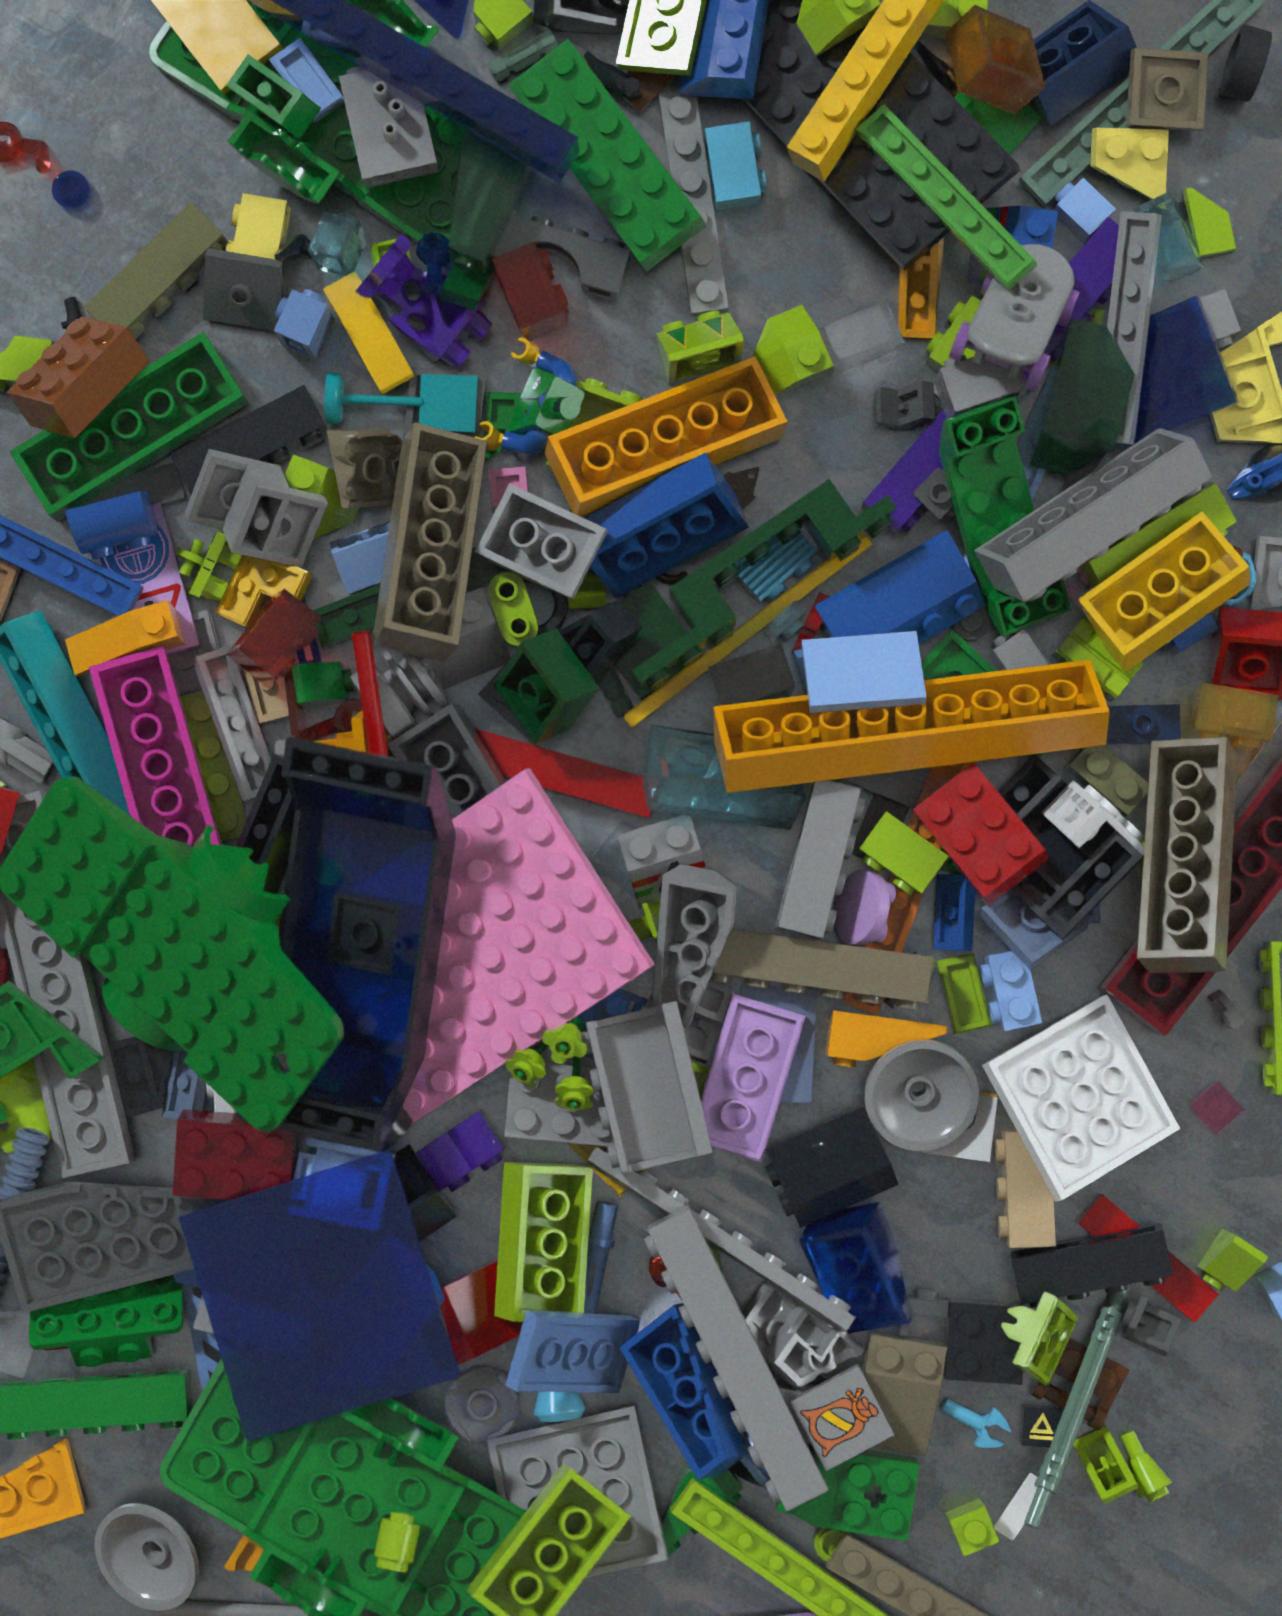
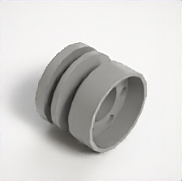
M388 650L383 653V657L389 670L383 674L376 667L384 726L396 739L416 726V722L410 712L413 708L417 707L427 717L434 715L424 701L431 695L441 709L447 706L449 702L445 698L441 686L442 683L423 657L401 652L405 659L397 664ZM356 672L352 676H350V678L359 690L358 677Z

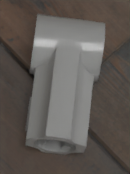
M0 717V763L6 766L10 764L44 785L56 769L46 747L28 738L25 731Z

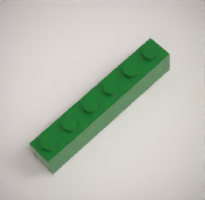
M190 1369L0 1383V1434H7L8 1440L29 1438L30 1432L45 1431V1437L65 1436L69 1434L68 1429L83 1428L84 1434H99L107 1432L106 1426H121L124 1432L144 1430L145 1424L160 1423V1429H173L182 1427L183 1421H186L192 1411Z

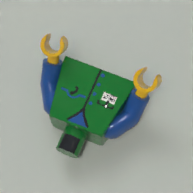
M521 337L518 340L526 345L525 352L521 355L511 352V355L528 366L536 363V368L532 369L505 434H501L490 422L483 421L479 426L488 432V435L484 438L477 436L474 438L487 441L486 450L489 451L495 450L502 445L503 450L535 456L546 448L548 436L571 428L574 419L580 413V406L585 392L576 387L577 378L575 371L568 362L546 351L540 353L537 345Z

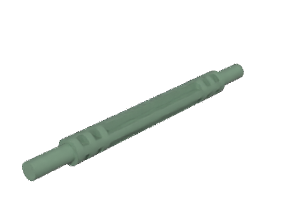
M1127 1284L1128 1289L1111 1293L1107 1306H1102L1100 1317L1096 1321L1095 1330L1091 1334V1340L1050 1448L1046 1452L1044 1464L1039 1471V1477L1034 1484L1037 1490L1024 1521V1524L1029 1527L1039 1529L1052 1494L1057 1493L1059 1481H1061L1064 1468L1068 1464L1070 1452L1109 1349L1113 1345L1114 1336L1118 1332L1119 1323L1124 1316L1121 1310L1131 1284Z

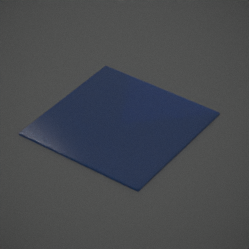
M391 1149L179 1217L247 1442L461 1377Z

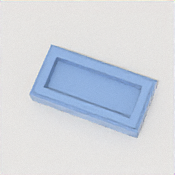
M301 38L269 59L281 78L321 107L313 119L314 123L344 103L343 96Z

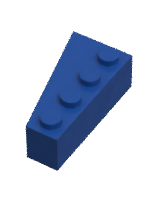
M684 1303L674 1304L620 1346L619 1349L696 1478L701 1480L721 1475L745 1457L747 1451L741 1434L730 1414L733 1410L729 1398H722L713 1380V1377L719 1374L712 1361L705 1364L696 1346V1342L700 1341L701 1337L695 1326L690 1329L686 1326L678 1309Z

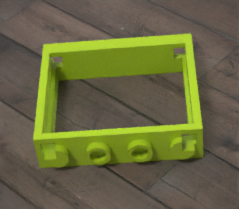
M1282 941L1264 942V949L1259 950L1258 956L1260 972H1265V988L1260 989V1006L1262 1010H1266L1267 1026H1262L1261 1030L1262 1046L1264 1049L1268 1048V1064L1263 1065V1082L1265 1087H1269V1093L1275 1095H1282V1010L1279 953H1282Z

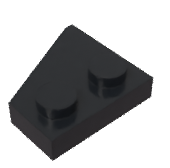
M135 1036L109 1043L108 1046L125 1117L162 1108L174 1051L154 1047Z

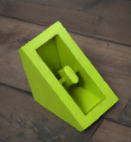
M1107 1426L1075 1440L1073 1444L1074 1449L1096 1496L1103 1504L1139 1488Z

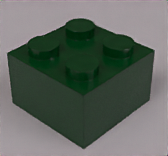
M557 628L522 641L493 683L535 745L570 730L600 689L592 675L585 669Z

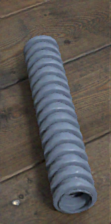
M25 1127L16 1130L15 1134L18 1139L12 1142V1147L15 1149L9 1152L8 1155L11 1162L6 1163L5 1170H7V1173L1 1177L4 1184L0 1185V1199L29 1192L35 1188L36 1184L33 1179L39 1176V1171L36 1169L41 1167L43 1163L40 1156L45 1155L46 1149L44 1145L49 1144L50 1141L45 1133ZM0 1239L1 1291L4 1287L1 1280L6 1279L7 1272L5 1269H8L9 1266Z

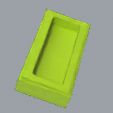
M974 952L936 961L953 1034L957 1035L991 1027Z

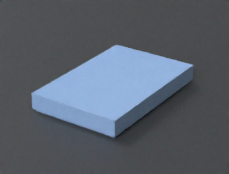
M916 631L802 640L801 648L810 713L926 703V691Z

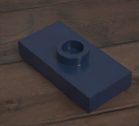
M1180 704L1108 706L1110 713L1106 745L1151 744V741L1181 740Z

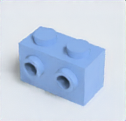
M1012 950L983 956L985 964L980 965V971L984 987H990L993 1002H989L988 1007L993 1025L998 1024L999 1030L1008 1031L1042 1023L1031 970Z

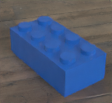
M706 452L584 518L608 530L590 566L616 598L749 528L737 495Z

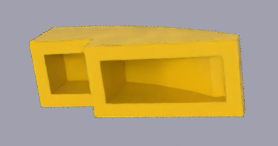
M354 271L323 288V291L381 394H384L415 376L373 300L361 297L355 292L362 281L357 272Z

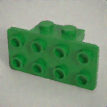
M174 1275L30 1311L29 1344L34 1350L68 1346L76 1367H96L105 1363L121 1361L131 1363L139 1359L152 1358L150 1336L178 1333L183 1328V1284L175 1282Z

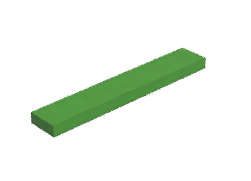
M885 104L855 128L856 134L1007 291L1037 266L1036 260Z

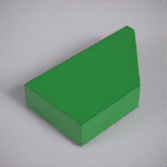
M485 392L484 421L490 422L501 434H505L522 393ZM484 431L483 438L488 435V432ZM502 445L492 451L486 450L484 463H490L503 451Z

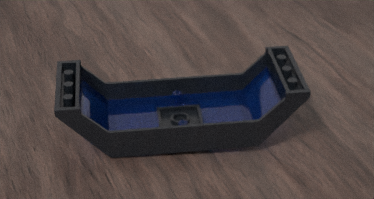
M288 737L286 738L281 777H286L295 807V816L284 894L291 900L281 913L279 928L280 949L339 1016L343 1026V1037L283 1123L277 1128L380 1152L387 1141L424 1060L456 832L436 766ZM236 1112V1118L245 1120L238 1112Z

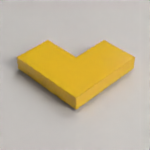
M242 555L214 613L251 629L266 595L298 609L313 574L297 566Z

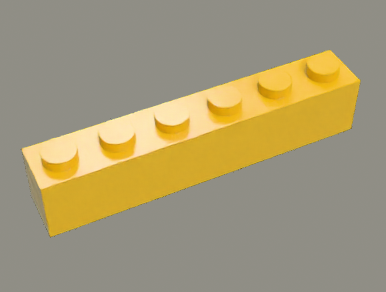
M883 0L787 145L791 161L795 166L822 181L826 180L855 136V128L865 121L944 0Z

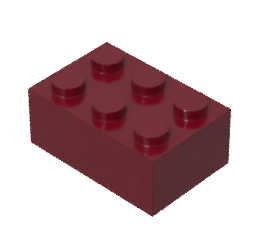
M183 1109L177 1119L172 1196L289 1204L294 1181L297 1133L279 1128L269 1132L259 1131L248 1121L236 1118V1113Z

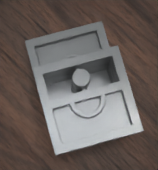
M209 449L184 515L187 522L223 529L229 548L233 553L302 568L328 503L323 495L289 488L279 465Z

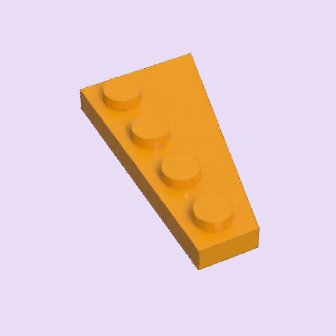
M64 1438L54 1444L53 1447L22 1463L23 1465L0 1477V1539L87 1513L68 1438Z

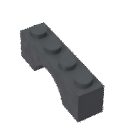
M496 206L495 210L485 208L473 247L475 258L511 269L521 257L530 252L538 250L555 251L568 258L576 267L580 276L582 291L618 301L630 262V250L624 249V243L611 238H604L603 242L589 238V233L574 227H568L567 231L553 227V222L541 217L533 216L531 220L517 217L518 213L515 210L504 206Z

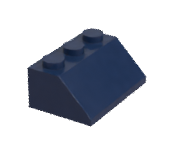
M1088 0L999 65L1023 100L1040 115L1041 119L1052 126L1066 118L1070 112L1084 102L1097 96L1101 90L1112 82L1125 76L1130 71L1131 50L1137 48L1128 25L1091 0Z

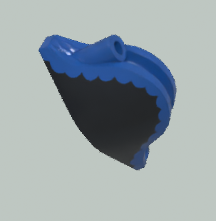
M1282 445L1264 447L1251 456L1227 488L1232 500L1262 502L1282 500Z

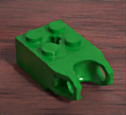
M808 1446L826 1481L828 1491L788 1511L785 1510L782 1501L776 1504L777 1511L795 1515L812 1526L908 1542L920 1467L916 1457L867 1449L825 1471L813 1446ZM878 1485L882 1496L880 1498L877 1497V1500L874 1501L869 1500L865 1491H872V1486Z

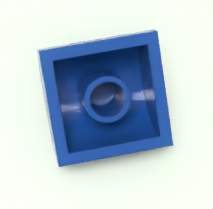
M149 490L137 491L65 510L81 554L91 553L92 560L115 554L113 546L124 543L128 544L129 550L151 545L150 537L158 533Z

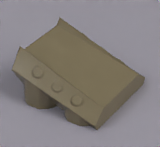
M385 427L326 429L342 508L393 505L397 479L395 463L400 459L401 438L397 434L390 433V429Z

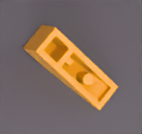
M944 237L907 270L904 271L900 267L898 337L933 338L936 335Z
M168 600L131 610L65 639L76 677L90 673L89 667L159 646H164L165 650L185 645L176 609Z
M831 1010L825 1055L834 1057V1065L856 1067V1060L868 1061L880 1057L902 1043L913 1040H929L944 1035L947 1032V1026Z

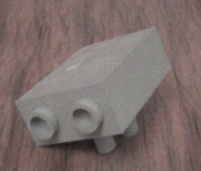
M393 58L385 61L383 66L368 69L367 66H358L347 70L346 75L339 76L365 189L439 172L413 59L406 61L405 58Z

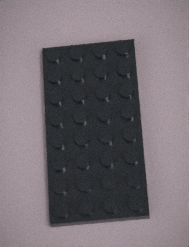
M775 0L768 6L753 99H743L786 146L865 29L863 27L816 57L797 26L802 0ZM911 53L908 54L867 116L868 118L885 104L980 204H983L1020 171L1019 164ZM855 134L826 180L818 179L904 271L950 232L857 134Z

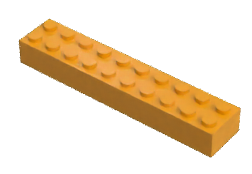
M1089 659L924 680L926 691L925 704L810 713L808 695L713 706L714 742L726 792L731 793L1106 745L1110 711L1092 662Z

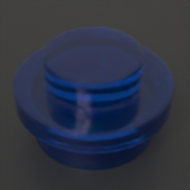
M64 171L56 176L52 183V195L62 207L69 209L78 208L89 197V183L77 171Z

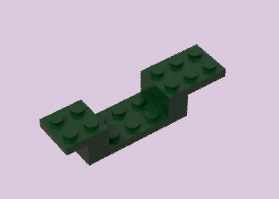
M828 479L669 588V599L691 630L633 669L632 679L641 691L647 686L653 691L670 679L669 671L678 665L685 669L702 657L701 649L710 643L716 648L731 638L737 617L715 585L717 584L721 589L739 576L737 573L743 565L749 563L753 567L770 555L771 546L778 541L783 546L802 533L800 530L804 526L828 562L835 557H838L841 562L859 549L860 540L867 535L873 540L887 531L893 522L892 516L897 507L887 495L858 516H855L831 480Z

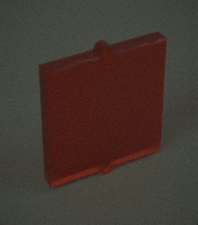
M292 669L283 670L291 737L308 740L305 710L297 703Z

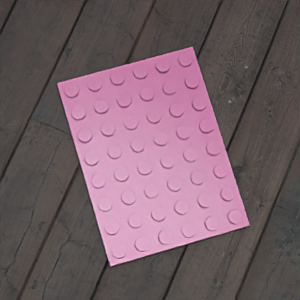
M530 768L524 769L452 819L456 838L425 1055L403 1103V1108L413 1119L412 1124L504 1065L506 1060L514 1057L516 1050L524 1051L542 1040L546 1030H554L556 1027L568 1023L655 965ZM422 840L354 887L353 890L424 905L433 842ZM306 958L351 1031L405 1043L413 981ZM361 1046L374 1069L380 1068L387 1075L386 1082L392 1089L400 1071L403 1056Z

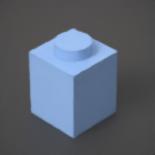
M1084 178L1075 186L1069 182L1054 198L1058 202L1054 211H1058L1057 218L1084 244L1103 222L1112 216L1116 209Z

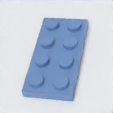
M527 1311L505 1386L515 1391L619 1393L628 1364L619 1347L636 1335L640 1320L630 1315Z

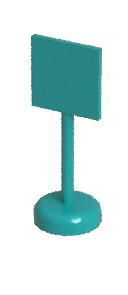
M327 372L324 393L325 422L327 425L339 424L343 418L344 404L418 406L420 424L451 432L475 433L478 376L421 374L420 397L345 394L343 376L337 372Z

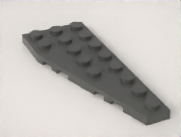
M68 1181L0 1199V1239L22 1313L322 1237L319 1219L288 1213L289 1205H298L305 1208L306 1201L291 1198L289 1204L172 1196L173 1188Z

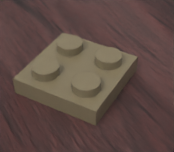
M1146 48L1132 49L1130 55L1126 126L1189 131L1203 130L1208 53Z

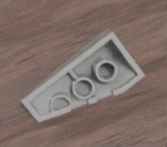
M680 864L662 876L652 1007L677 1001L682 1026L687 1028L692 1021L734 925L737 887L716 871Z

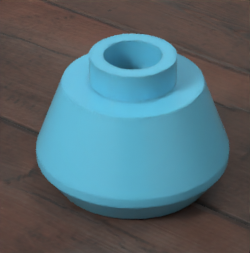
M538 1392L533 1415L539 1422L574 1420L582 1417L585 1406L578 1392Z

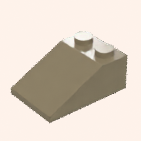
M868 1329L861 1371L894 1433V1436L873 1446V1448L925 1456L940 1393L947 1346L943 1342L911 1336L900 1337L898 1334Z

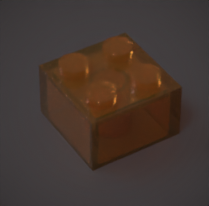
M974 5L945 32L949 55L956 76V84L959 91L966 96H972L991 104L993 107L1016 114L1045 88L1030 28Z

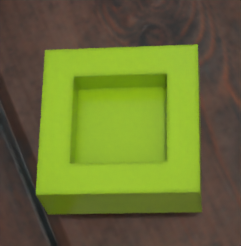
M595 572L586 573L574 599L568 597L569 609H591L607 605L606 586Z

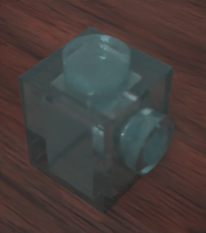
M324 212L308 251L318 270L347 276L354 272L368 239L359 220L348 213L333 214Z

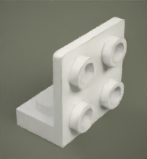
M1072 780L1041 812L1078 848L1086 841L1095 837L1101 825L1106 821L1144 856V846L1139 842L1144 835L1090 784L1083 789Z

